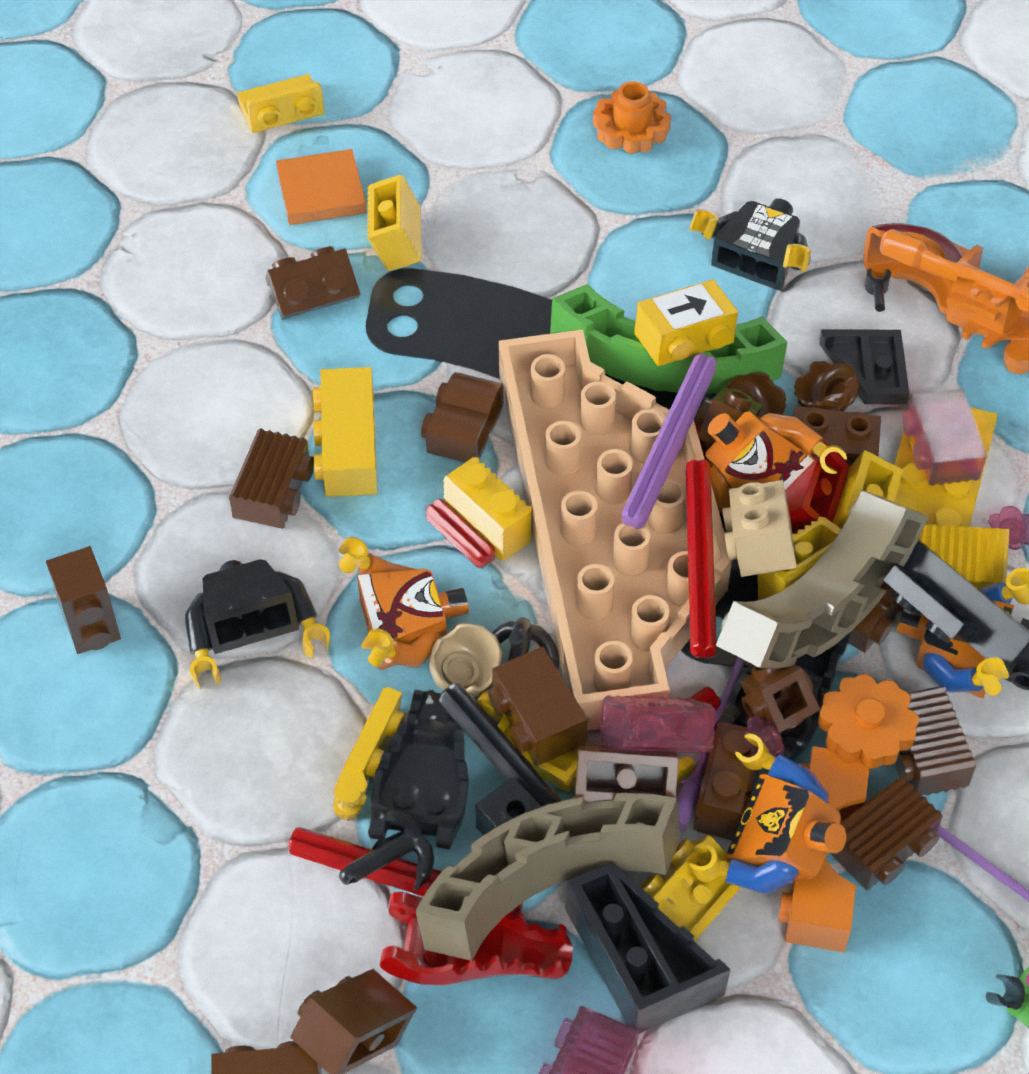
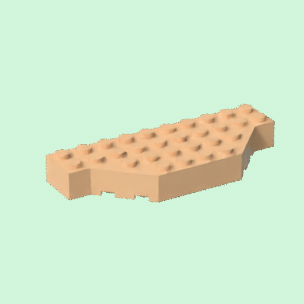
M583 329L500 340L499 374L503 384V393L527 506H532V531L563 679L588 718L587 731L655 721L668 713L670 688L665 670L690 639L685 471L688 461L704 459L694 419L645 526L640 529L626 526L622 522V511L668 415L669 409L656 403L655 396L627 381L622 385L605 376V369L590 362ZM711 485L715 605H717L728 591L732 560L728 558L725 532Z

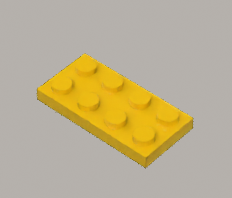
M914 393L894 463L895 466L903 469L895 502L929 516L926 524L970 527L998 414Z

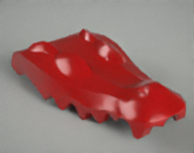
M394 892L390 896L389 914L408 924L404 949L398 946H388L383 948L381 952L379 966L390 975L419 985L442 986L482 978L512 975L559 979L569 972L572 963L573 946L567 935L566 926L563 924H559L555 929H544L536 923L527 924L521 912L515 914L508 913L490 931L471 961L424 950L416 909L423 897H417L407 892Z

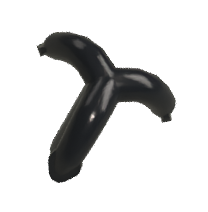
M520 617L516 621L506 622L492 632L497 637L500 645L509 638L511 647L508 661L528 653L530 642L533 640L539 647H544L556 668H559L558 650L550 634L541 626L531 624L528 618Z
M396 808L384 810L380 815L382 820L400 825L405 830L385 838V840H377L372 847L373 851L348 864L347 867L340 871L339 878L345 885L356 883L414 851L417 854L418 863L416 882L413 889L418 891L430 879L433 871L435 858L432 845L423 836L422 823L414 813Z

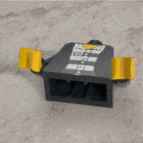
M774 199L770 206L749 201L739 211H733L720 218L710 211L697 209L689 227L691 231L701 232L704 238L708 240L714 239L711 266L778 291H782L790 267L794 270L807 272L811 262V249L808 247L807 239L799 233L801 221L797 216L792 215L793 207L785 199Z
M259 559L245 564L237 560H230L225 562L219 571L206 574L202 578L203 592L195 596L185 613L190 653L195 654L196 657L190 665V673L195 685L199 689H201L199 675L205 670H212L216 685H219L221 682V673L217 663L209 655L211 650L214 651V654H218L300 630L299 625L302 624L304 629L302 650L304 654L309 658H313L314 650L310 642L311 639L321 640L326 651H329L330 631L326 626L315 622L314 619L318 615L303 582L281 571H275L266 560Z

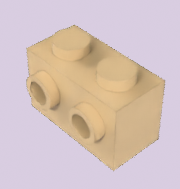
M783 480L763 484L751 482L742 485L740 488L729 489L731 507L722 509L726 529L725 542L729 560L738 559L741 577L797 568Z

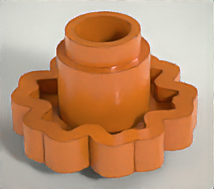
M629 81L623 83L618 90L612 92L611 99L603 98L597 102V107L593 111V126L597 128V139L605 143L610 149L623 147L630 154L650 151L653 143L664 142L670 131L671 116L666 112L667 103L655 93L649 92L648 87L641 82Z
M861 674L855 678H843L840 681L838 691H830L824 695L818 718V726L823 731L828 732L825 741L826 747L836 753L844 762H853L860 758L861 762L869 769L878 768L882 765H893L897 761L899 751L911 749L916 737L919 716L909 709L911 696L891 680H884L877 684L868 674Z

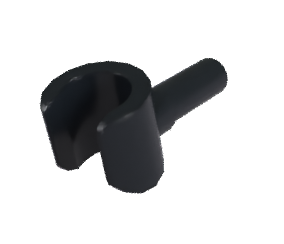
M869 268L865 279V290L869 294L874 295L875 310L882 312L885 310L884 294L888 291L891 271L885 269L884 278L876 279L871 274L872 268Z

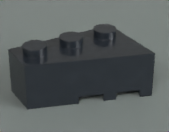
M610 862L567 881L565 910L631 1032L636 1036L724 996L731 969L719 958L715 961L694 941L695 936L683 925L679 928L658 909V902L615 863Z

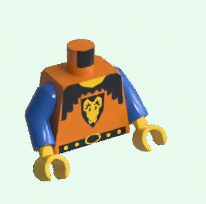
M1017 568L1009 573L1006 583L1001 582L979 590L1011 616L1014 605L1010 604L1012 598H1015L1022 605L1029 604V569ZM904 608L896 633L922 641L915 664L918 668L924 670L938 686H945L947 693L968 692L984 699L985 693L991 696L1000 693L1002 686L999 679H1007L1010 676L1004 662L1000 658L991 657L986 659L966 642L951 639L947 643L941 640L926 627L929 621L927 617L919 611L912 613Z
M747 734L744 737L748 742L759 747L758 752L755 756L749 758L744 757L739 752H735L737 758L748 769L760 770L764 767L769 770L768 775L760 774L725 855V859L729 862L720 860L712 845L699 843L694 846L697 855L704 859H711V861L705 866H698L693 863H689V866L694 875L703 882L713 881L720 875L726 877L725 883L762 894H769L793 883L795 879H813L819 873L826 854L839 853L844 848L846 831L839 824L841 820L840 812L828 804L829 794L811 770L781 754L776 758L770 754L767 746L757 735Z

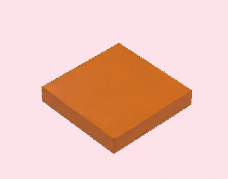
M353 149L276 161L289 225L367 213L366 201Z

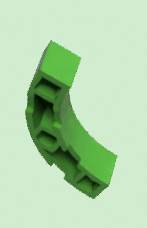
M588 284L552 299L550 334L583 329L590 362L605 369V374L655 391L678 393L696 355L657 366L634 333L635 321L624 317L623 309L607 301ZM763 316L736 324L734 343L703 352L706 356H713L717 361L715 366L716 372L705 394L719 393L730 380L739 375L767 373L772 381L780 379L788 342Z

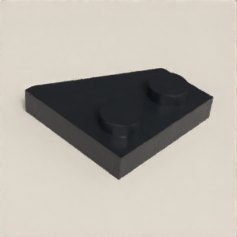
M821 329L820 346L834 364L846 363L855 370L860 386L858 396L864 404L907 405L910 393L901 330Z

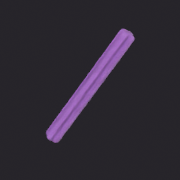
M700 353L694 357L624 506L622 522L626 526H633L636 529L645 526L716 372L715 366L717 361L713 356H706Z

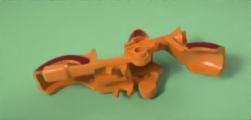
M904 223L880 224L871 226L867 230L863 256L866 271L872 268L871 274L873 277L884 278L885 269H889L891 271V278L906 279L924 286L934 295L940 312L947 314L946 321L963 328L962 338L967 340L973 334L982 335L985 337L981 345L983 348H991L998 342L1011 340L1006 345L1003 354L1006 369L1015 374H1025L1029 371V267H1026L1025 274L1013 284L979 269L983 247L975 245L969 250L953 243L949 238L933 229Z

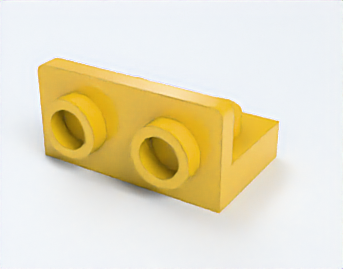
M310 74L237 92L239 105L252 133L324 114L322 87L318 81L313 82Z
M710 835L690 841L688 838L680 841L667 874L659 875L653 873L640 885L645 892L659 903L658 909L679 928L683 925L695 936L694 941L698 939L741 888L725 883L726 877L720 875L713 881L703 882L692 872L689 863L705 866L711 861V859H704L697 855L694 846L699 843L712 845L719 859L729 862L725 859L726 852Z

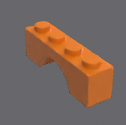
M813 746L809 764L800 763V765L811 770L829 794L828 804L840 812V824L864 805L869 768L861 762L860 758L853 762H844L836 753L828 748ZM826 858L819 873L813 879H795L792 883L791 893L782 892L778 922L787 923L785 942L845 953L851 933L856 885L841 877L830 866Z

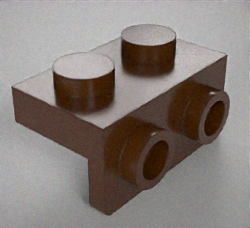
M333 246L324 247L313 251L310 254L311 258L296 262L295 257H289L272 264V269L267 271L265 279L267 285L271 286L281 320L359 298L361 295L346 248L335 251Z

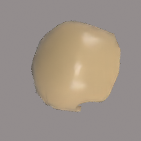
M460 623L451 632L436 641L431 650L429 670L435 685L443 691L457 682L472 697H476L492 686V668L501 665L503 651L497 637L484 626Z

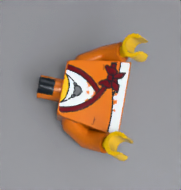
M748 411L735 422L728 414L723 413L716 416L708 426V433L716 442L706 451L705 457L712 466L711 485L718 510L722 516V509L731 507L729 489L740 488L742 485L751 482L763 484L783 480L786 490L815 461L810 456L812 453L820 457L822 468L830 474H836L837 471L825 463V457L828 453L837 452L847 460L845 451L837 445L826 446L822 443L823 437L794 416L767 413L759 418Z
M356 537L347 538L338 548L341 554H345L339 561L340 569L345 573H352L359 568L361 573L357 575L359 600L368 634L361 647L372 650L368 656V661L372 666H378V670L394 665L411 668L420 667L430 658L431 650L436 641L447 634L446 619L469 614L464 589L459 588L438 593L433 574L430 570L415 569L395 564L368 553L366 544Z

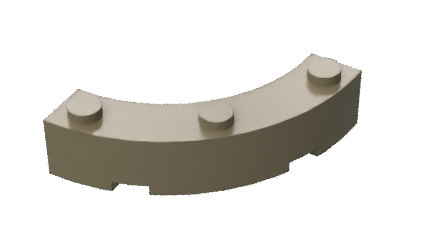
M862 490L857 501L851 507L849 517L836 539L816 564L800 579L781 592L765 599L751 602L733 601L730 611L722 621L721 633L716 646L759 668L769 669L793 666L797 658L805 654L812 657L820 655L849 634L887 592V590L880 588L884 582L883 579L895 564L905 565L920 538L929 516L887 498Z
M617 793L614 800L585 803V798L579 797L543 806L496 827L471 844L472 852L455 867L447 866L427 890L416 909L424 950L472 961L490 931L518 905L554 885L571 880L610 862L615 863L622 871L666 875L681 838L677 798L654 794Z

